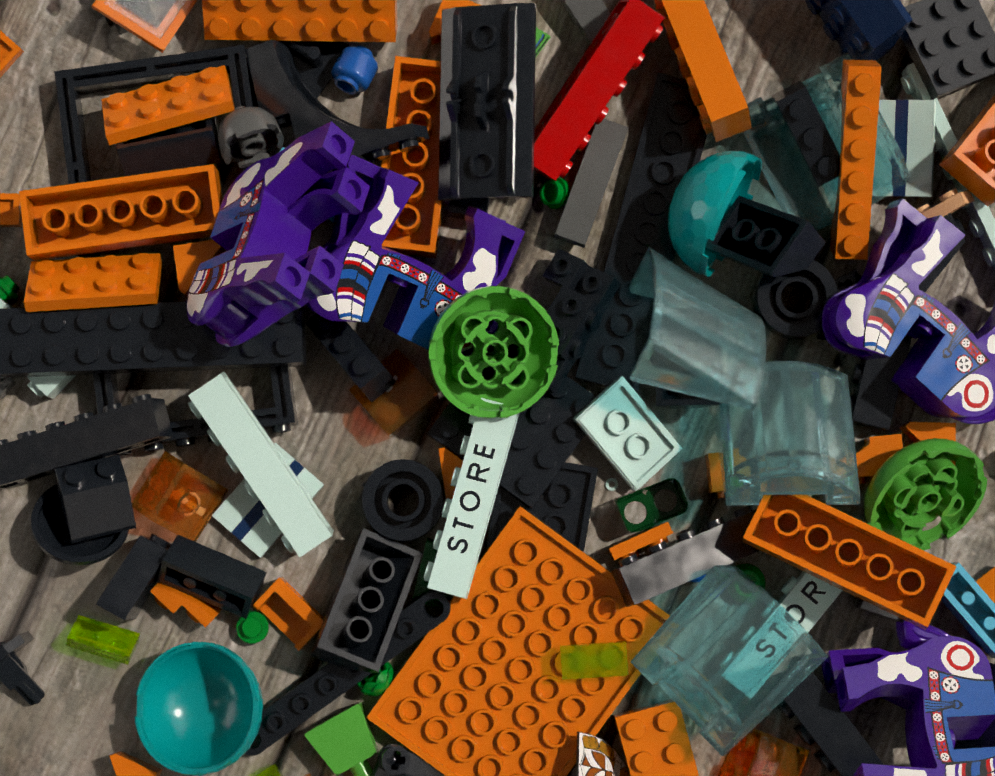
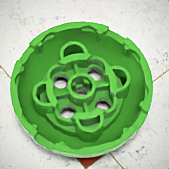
M480 287L457 297L438 317L429 339V366L437 387L457 408L477 417L505 418L516 415L531 407L547 391L558 367L556 362L559 339L554 323L547 311L529 295L509 287ZM491 320H495L498 324V328L493 334H489L485 330ZM468 342L472 343L474 348L472 354L464 356L461 353L463 345ZM511 344H515L518 347L517 355L514 358L508 357L507 347ZM489 345H493V353L490 355H486V353L488 352L486 350ZM488 366L493 367L494 376L490 380H485L482 376V370ZM481 398H485L503 404L488 403L483 401Z
M926 439L905 446L890 456L873 475L864 499L865 521L867 524L921 550L930 549L931 542L943 536L949 539L961 530L979 508L987 487V478L983 472L984 464L968 447L949 439ZM950 460L956 461V466ZM938 516L941 517V521L937 526L930 530L922 531L923 527H926L925 523L932 522Z

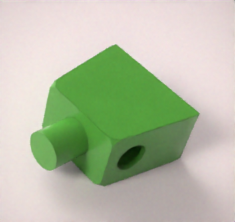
M361 701L304 734L336 776L350 769L353 776H370L373 771L367 759L378 752V747Z

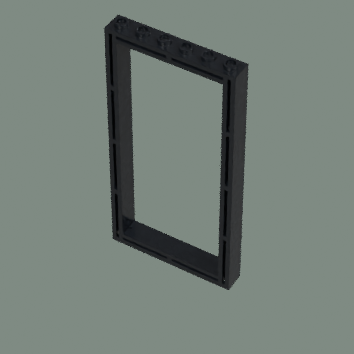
M237 45L54 71L68 183L91 181L80 95L139 87L147 84H158L169 81L176 76H187L201 72L208 67L225 65L227 73L231 76L235 108L240 106L255 107L251 73L245 46ZM101 252L78 255V257H101ZM291 367L270 368L275 407L251 411L264 429L271 428L272 433L291 431V425H298ZM93 374L97 411L100 414L103 413V407L120 403L116 374ZM204 418L170 422L173 437L142 447H144V452L163 450V444L176 442V447L196 445L195 439L208 438V443L213 441L207 433L210 427ZM132 450L120 453L119 456L132 454Z

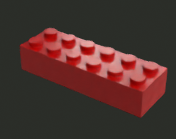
M619 0L534 128V170L546 179L556 181L558 177L563 179L573 165L570 159L575 151L581 152L589 142L591 135L588 132L593 124L599 125L607 115L609 108L606 105L611 97H618L625 88L627 81L624 78L629 70H636L643 61L645 54L642 51L647 43H654L661 34L663 27L660 24L665 17L641 0Z

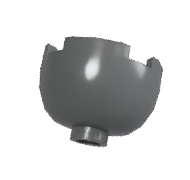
M240 106L230 112L220 123L217 142L226 164L229 165L230 162H237L239 168H245L261 159L269 158L268 153L276 146L281 149L284 137L277 121L269 112L259 107Z

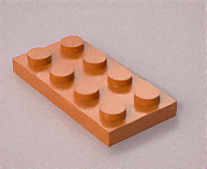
M225 65L208 67L198 73L176 76L169 81L147 84L136 90L114 93L107 98L101 99L105 135L109 145L235 110L229 76Z
M139 253L137 255H107L104 257H75L72 259L31 261L24 297L26 312L158 304L162 269L161 254Z

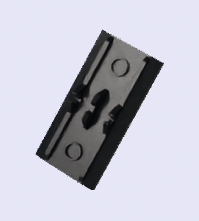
M511 3L442 9L439 201L474 198L533 197L536 57L535 3Z

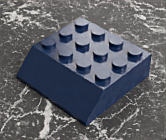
M805 0L809 10L814 15L818 14L824 22L823 29L831 41L836 40L841 47L843 60H878L889 53L913 20L900 0Z

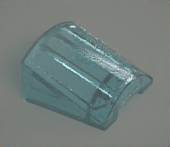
M849 53L819 67L821 73L802 82L806 86L839 154L841 153L842 66L843 60H852ZM759 97L747 103L752 128L743 131V135L753 155L762 160L761 171L780 210L809 221L815 230L832 225L839 177L820 187L817 185L773 97L765 101ZM878 111L872 205L910 180L905 158L880 111Z
M648 247L629 289L633 294L654 299L649 339L630 374V379L634 382L754 411L761 392L766 361V332L762 318Z
M800 361L762 362L721 374V405L716 406L715 429L726 505H759L760 495L820 494L825 495L826 505L860 504L861 497L847 374L826 366Z
M715 565L639 651L631 663L652 685H659L701 729L699 733L721 756H725L828 656L805 628L748 575L736 566Z

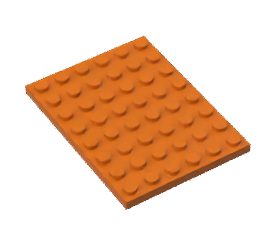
M519 506L477 564L467 600L455 596L450 601L451 610L447 619L425 635L366 718L445 776H567L576 764L577 732L597 735L677 625L678 621L649 599L626 607L612 572Z

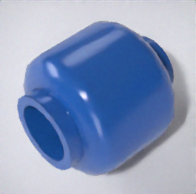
M364 46L346 47L341 51L331 70L332 77L335 80L334 83L337 88L348 94L364 92L371 84L378 70V64L373 57V53Z

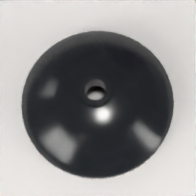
M56 484L39 497L31 515L32 534L40 549L54 560L70 565H89L107 559L120 549L129 533V530L72 543L57 495Z

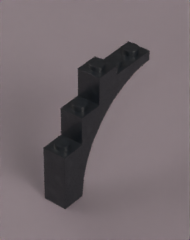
M271 39L245 49L258 107L273 115L280 128L292 126L295 140L332 121L355 141L351 154L375 164V161L391 157L390 152L398 149L402 152L414 150L419 147V142L429 139L427 126L411 123L390 129H366L339 118L322 105L308 89L294 64L288 43Z

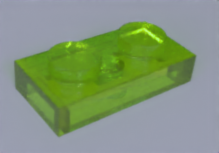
M78 615L67 637L66 646L128 665L139 643L140 633Z
M626 641L560 645L562 680L628 675Z

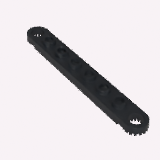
M430 590L402 609L381 666L447 619L451 610V602L447 595ZM430 599H438L443 604V612L440 615L431 616V614L429 615L426 612L425 603ZM327 663L262 710V721L258 731L261 743L256 747L250 746L245 755L255 756L262 753L369 676L371 672L340 668Z

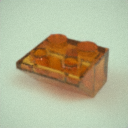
M738 722L718 776H800L809 750Z

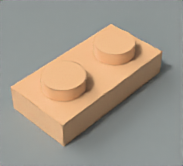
M955 188L939 197L941 203L932 208L928 203L917 210L926 218L938 215L944 217L975 200L969 190L958 192Z

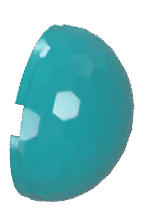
M744 151L716 153L694 165L677 186L669 207V234L675 251L684 264L694 272L709 277L715 272L711 266L716 259L723 261L724 257L705 249L708 239L714 241L723 217L738 196L750 200L753 199V195L748 194L752 180H759L761 158Z
M184 643L167 650L148 667L136 692V695H138L137 714L134 718L142 744L158 763L167 769L181 774L207 775L233 765L252 745L262 721L263 698L261 688L253 671L235 652L215 643Z

